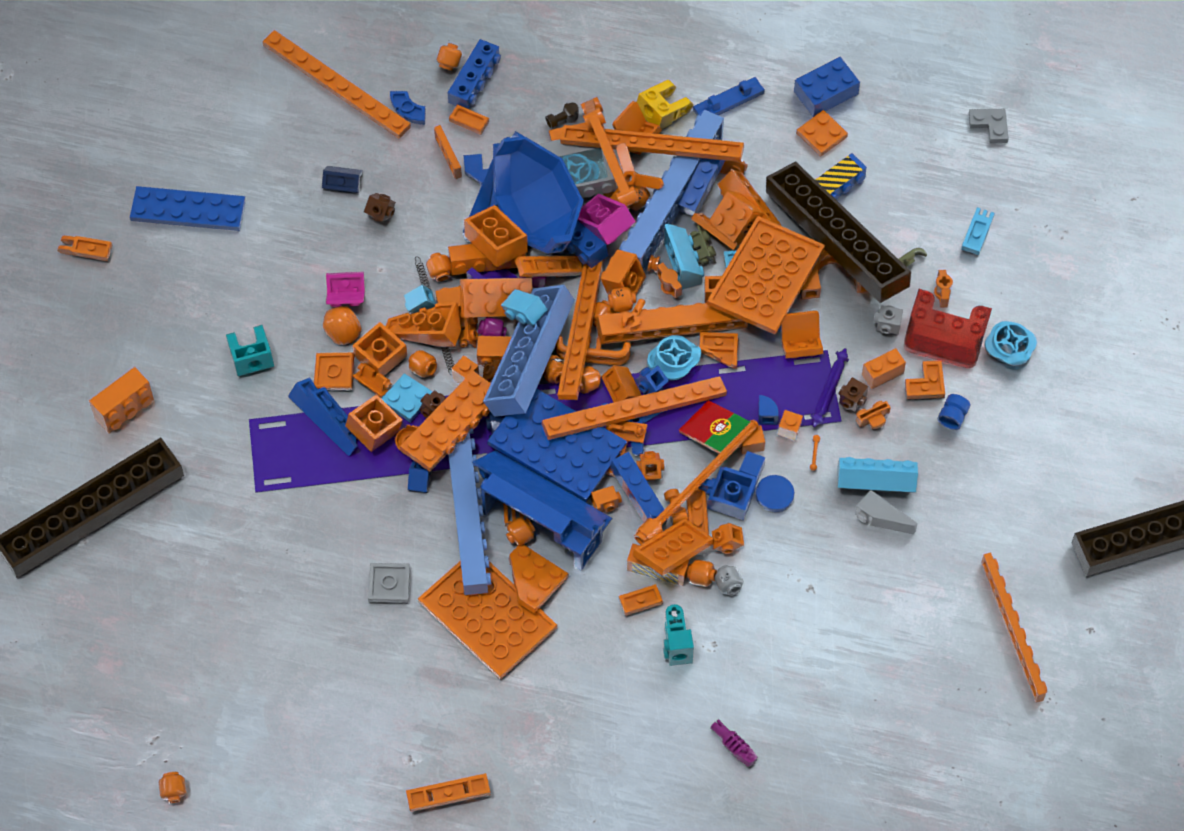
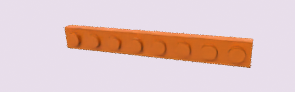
M991 552L983 554L981 561L1035 702L1044 701L1047 686L1044 681H1041L1038 664L1033 661V651L1031 646H1028L1026 643L1025 630L1020 628L1018 612L1013 610L1011 605L1013 604L1012 597L1005 589V579L998 572V561L996 558L993 559Z

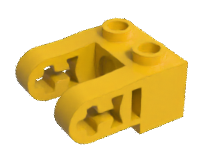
M665 80L639 93L637 103L644 118L650 123L660 125L661 130L670 126L672 121L689 113L694 105L687 97L672 104L665 100L676 89V86L670 80Z

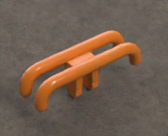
M590 334L585 363L618 366L625 364L629 360L631 355V344L629 342H625L623 348L619 351L601 349L602 344H600L599 337H597L596 348L593 349L590 348ZM559 335L555 344V350L558 357L564 360L567 346L563 344V338Z

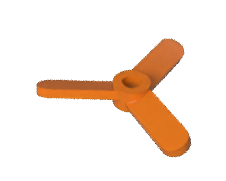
M623 143L617 146V154L629 187L637 185L660 189L664 186L663 180L659 177L642 175L635 172L628 147ZM619 188L616 189L610 199L619 202L616 193L620 192Z

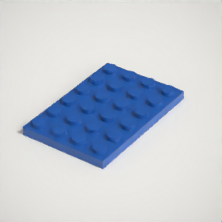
M536 388L526 413L506 415L489 438L487 445L582 501L587 502L591 492H594L610 469L612 460L619 456L627 441L604 427L548 440L542 427V420L576 411Z

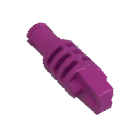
M720 719L711 725L710 729L722 739V744L747 767L757 761L758 756L735 731H730Z

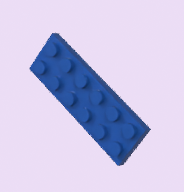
M136 186L130 221L240 231L246 198L239 195Z

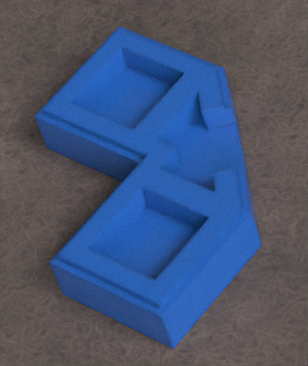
M482 154L463 155L465 174L482 185L488 169H483Z

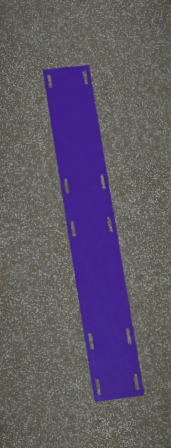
M823 350V354L816 356L785 358V355L740 360L737 361V367L745 366L746 371L719 374V369L731 368L723 363L694 366L684 377L677 380H669L662 386V390L720 376L727 394L726 396L709 401L748 421L755 420L758 422L759 395H763L772 399L778 407V424H759L762 426L763 431L777 430L785 410L803 416L801 427L813 425L812 420H805L804 415L816 414L815 408L831 371L828 350ZM820 357V362L794 365V360ZM631 373L634 380L640 376L639 373ZM602 377L600 379V386L587 394L579 392L578 400H559L557 394L560 383L539 384L537 386V389L540 391L555 389V394L547 395L576 412L601 406L603 403H613ZM836 389L826 411L831 413V417H824V424L842 422ZM707 401L664 411L643 423L647 424L644 446L692 440L679 433V429ZM359 406L346 407L342 409L348 416L350 412H352ZM420 412L410 423L399 416L403 420L400 429L406 428V425L420 426L426 418ZM305 413L249 419L255 493L409 474V468L412 461H414L397 448L395 443L396 435L372 452L356 438L357 447L352 455L348 456ZM488 415L480 419L477 427L473 429V434H470V439L474 438L475 450H472V455L489 454L495 451L493 447L487 445L489 435H492L491 429L487 430L485 418H489ZM286 421V426L259 429V424ZM628 441L626 448L631 447V441ZM447 454L431 471L450 469L449 455ZM291 477V482L264 485V480Z

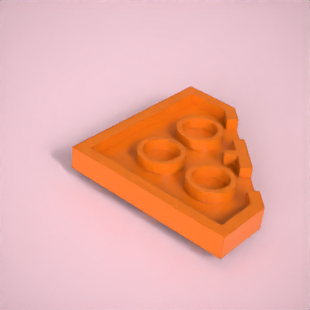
M518 545L509 555L518 604L535 613L564 583L569 573L525 545Z

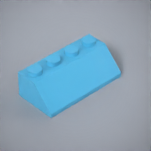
M852 457L839 458L837 465L838 488L916 492L918 478L917 462L909 460L893 461L890 459L874 460L871 458L855 459Z

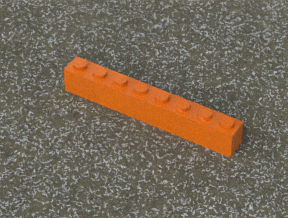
M695 303L685 306L677 305L668 308L659 307L650 310L642 309L638 315V318L642 320L641 325L633 331H630L633 319L628 321L625 327H623L621 321L624 312L632 313L629 311L614 314L604 313L598 315L596 322L600 344L747 328L748 326L747 322L707 305V303Z

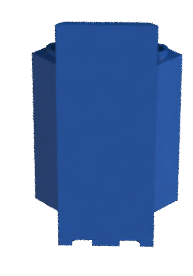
M496 450L473 461V465L490 474V477L485 478L480 486L483 514L487 516L498 500L554 532V541L574 552V568L582 571L602 543V533L613 518Z

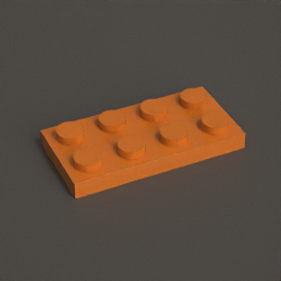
M532 278L460 279L461 317L506 316L501 304L515 289L531 294Z
M684 518L635 548L633 556L663 576L713 545L714 538Z

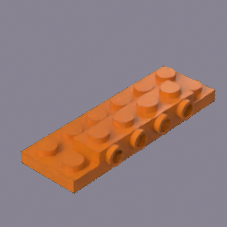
M472 371L400 446V451L430 472L447 454L450 455L453 452L455 445L466 438L471 428L475 429L483 416L486 417L490 413L483 400L491 383Z

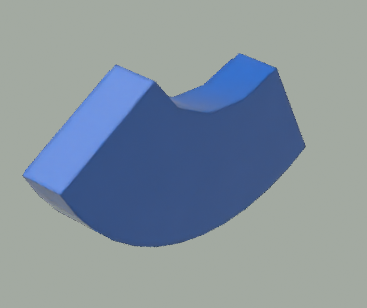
M390 91L392 106L399 116L411 123L425 125V106L414 103L409 98L408 91Z

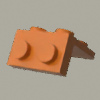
M632 101L612 124L614 130L659 134L662 131L660 125L645 120L638 103ZM629 151L639 155L642 153L637 151Z
M807 311L786 314L781 324L782 348L785 358L823 354V346L820 340L819 312Z

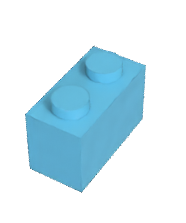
M517 289L501 304L505 310V315L510 320L515 319L522 324L526 323L532 326L548 310L538 296Z

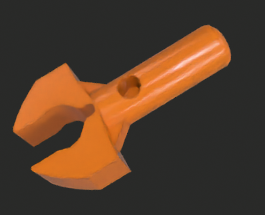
M639 299L632 313L624 312L621 320L623 327L626 326L628 321L633 319L630 331L639 328L642 320L638 318V315L645 305V300Z

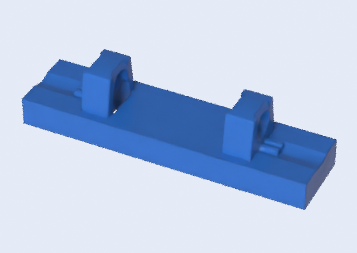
M756 77L747 81L743 80L739 82V85L716 96L712 95L707 100L693 106V111L697 116H701L704 110L719 116L763 95L765 89Z

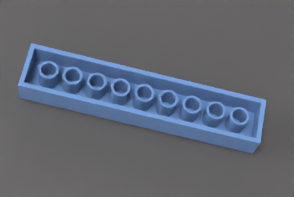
M704 110L701 116H697L694 128L689 129L686 136L722 140L724 118ZM674 156L672 158L669 170H665L661 178L664 186L660 189H654V195L651 199L647 200L644 212L639 213L635 227L632 226L630 228L628 239L621 243L619 250L637 254L644 271L648 266L650 256L655 254L664 239L665 224L672 225L680 212L678 203L701 158Z

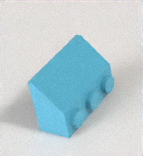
M665 224L664 245L672 268L678 274V282L682 285V290L702 285L704 270L702 266L698 265L699 257L697 251H693L691 235L688 236L684 228Z

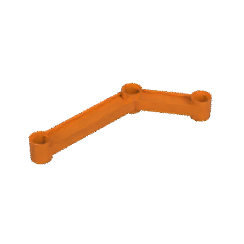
M598 97L582 103L581 107L584 112L583 118L589 130H594L620 192L616 193L619 202L625 204L626 207L639 202L640 200L634 186H628L602 125L606 123V120L602 114L603 108Z

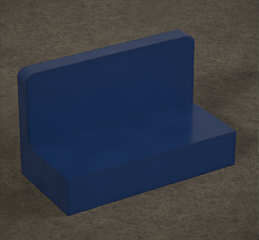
M326 166L323 170L322 188L358 193L360 176L363 174V170Z

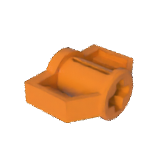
M663 262L657 265V276L662 283V292L674 298L681 296L682 285L678 282L677 272L673 269H668Z
M938 270L937 286L934 288V296L939 299L940 308L948 307L951 294L950 287L953 284V280L947 275L946 270Z

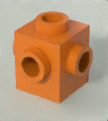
M646 451L644 454H640V461H636V464L645 479H661V471H664V459H660L659 453Z
M727 523L720 525L719 528L712 531V537L714 538L713 547L715 550L721 551L724 554H730L744 546L742 527Z

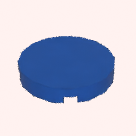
M770 475L761 479L757 485L755 495L757 502L763 509L770 512H782L793 503L795 492L793 485L788 479L779 475Z

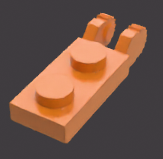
M64 235L61 237V242L72 245V247L59 245L57 251L65 255L108 261L113 245L110 241Z

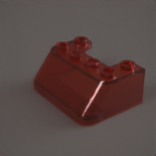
M918 289L904 338L903 346L905 350L909 353L963 368H973L979 358L992 308L976 306L972 309L969 319L934 310V295L930 291Z

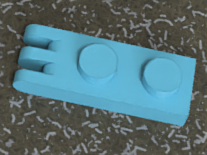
M978 207L961 250L976 255L980 254L995 215L994 212H991L989 217H986L987 210H984L983 214L979 215L981 208Z

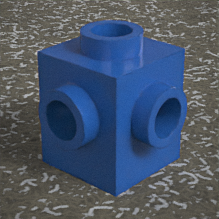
M659 366L645 367L639 372L640 376L635 379L639 390L645 395L661 391L663 389L662 386L669 381Z

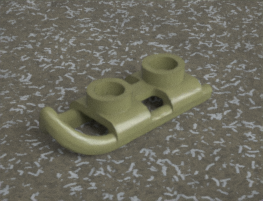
M914 248L900 257L899 260L907 267L915 262V255L926 257L927 253L922 248Z

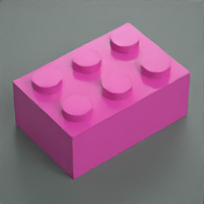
M599 193L581 208L578 221L607 245L615 242L619 235L628 231L631 225L636 222L625 204Z

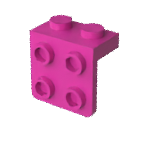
M364 272L326 273V304H330L331 307H339L342 304L358 306L364 302Z

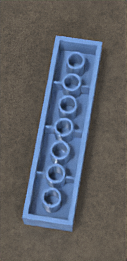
M564 284L534 288L531 294L538 296L548 310L533 326L518 322L483 400L494 417L526 413L575 301Z

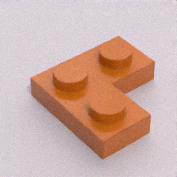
M923 361V378L905 379L906 399L945 398L942 361Z

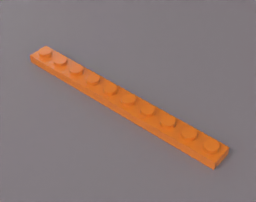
M274 30L262 41L263 46L398 139L411 128L410 122Z
M563 126L560 137L561 144L601 148L593 129L589 130L588 127ZM604 129L613 149H616L619 144L623 143L628 147L629 151L741 162L744 151V142Z
M605 259L593 268L583 264L557 394L559 400H578Z
M719 376L542 420V427L547 439L550 440L726 396L727 390Z

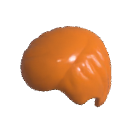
M345 306L333 307L325 313L323 329L335 344L346 345L353 343L359 337L362 330L361 324L356 314L350 308Z

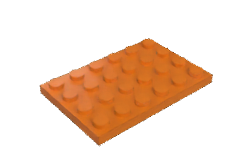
M757 216L708 298L707 305L772 334H776L785 315L789 312L823 253L825 245Z
M459 561L418 598V602L499 679H502L555 631L557 624L540 608L535 613H532L518 604L516 587L490 561L489 568H485L486 573H490L491 585H487L488 593L464 595L461 561Z

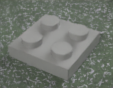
M370 563L368 601L408 603L410 564Z

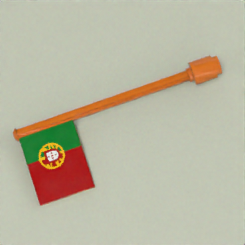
M708 400L679 429V433L719 453V455L657 518H648L636 530L635 540L642 545L663 531L662 524L755 429L759 428L758 422L755 420L748 421Z

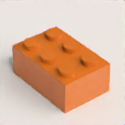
M494 205L464 219L465 237L496 267L528 252L527 235L497 206Z
M133 367L90 399L89 403L96 421L110 433L120 428L126 420L133 418L142 408L148 407L154 398L149 381L136 367Z

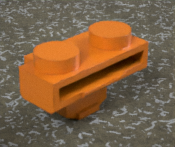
M878 401L868 410H859L856 413V422L859 427L870 424L872 429H878L886 423L884 417L890 413L891 407L887 401Z

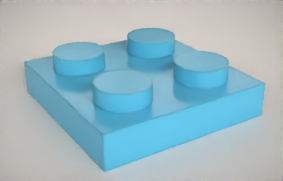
M404 373L381 399L396 414L411 423L421 412L419 410L422 404L420 400L425 394H431L432 391Z

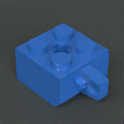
M720 467L716 479H706L698 489L707 492L706 494L709 495L708 509L744 520L756 489L757 477L728 467Z

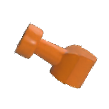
M667 490L664 493L666 502L671 503L679 495V490ZM679 507L670 516L672 525L684 518L688 520L684 507Z

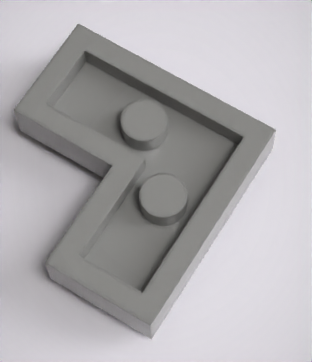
M1005 108L969 109L970 128H988L990 143H1008L1009 137Z

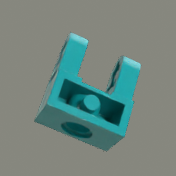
M263 325L253 327L257 340L256 343L239 346L235 332L226 334L237 376L274 367L271 349Z
M672 604L667 607L665 612L666 639H664L663 648L664 659H668L669 666L692 664L694 654L691 629L686 630L682 607ZM672 611H676L677 617L672 615Z

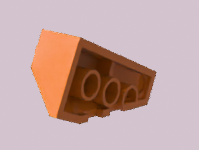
M440 302L430 309L424 307L419 309L417 313H405L388 318L385 327L402 340L439 347H455L461 332L458 304L456 302Z

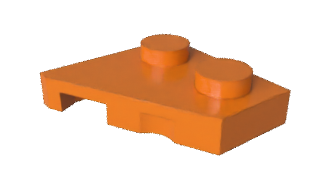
M700 332L699 347L701 348V353L733 369H737L738 333Z

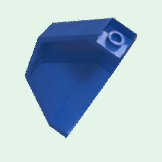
M515 131L511 138L506 137L501 140V143L493 144L494 198L499 209L527 235L528 246L547 254L562 252L572 239L583 199L563 159Z

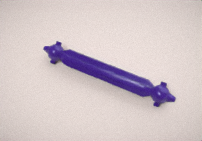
M846 348L835 353L837 360L831 368L815 408L816 414L810 415L814 428L819 424H824L822 416L828 409L844 369V362L849 361Z

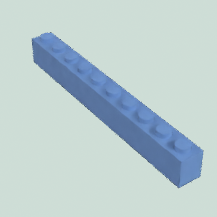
M472 428L468 431L466 438L462 442L459 441L455 445L453 452L449 455L464 595L488 593L487 585H491L490 573H486L485 569L489 568L488 556H484L483 552L487 550L486 539H482L485 527L484 522H480L483 510L482 505H478V500H481L480 488H476V483H479L478 471L474 472L475 465L472 463L477 460L476 455H472V450H475L474 438L470 439V434H473Z

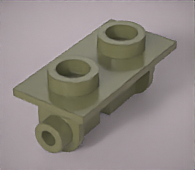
M698 225L699 231H693L690 235L693 240V248L701 247V249L697 250L699 263L703 266L707 265L710 260L717 263L714 257L716 256V251L709 244L710 236L706 230L703 231Z

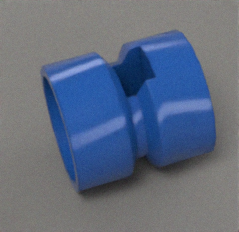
M958 394L948 395L944 407L938 415V422L951 430L960 429L964 416L970 409V402Z

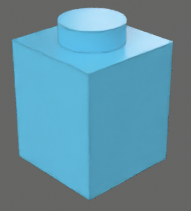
M424 285L404 295L406 300L405 307L410 313H417L419 309L424 307L426 309L435 307L436 302L433 292Z

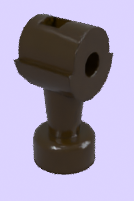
M573 102L566 103L563 111L559 114L545 116L547 125L550 129L558 126V122L564 120L568 123H574L579 117V107Z

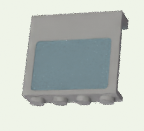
M560 139L539 144L563 159L582 198L595 196L598 193L604 194L616 191V181L602 148L561 144Z

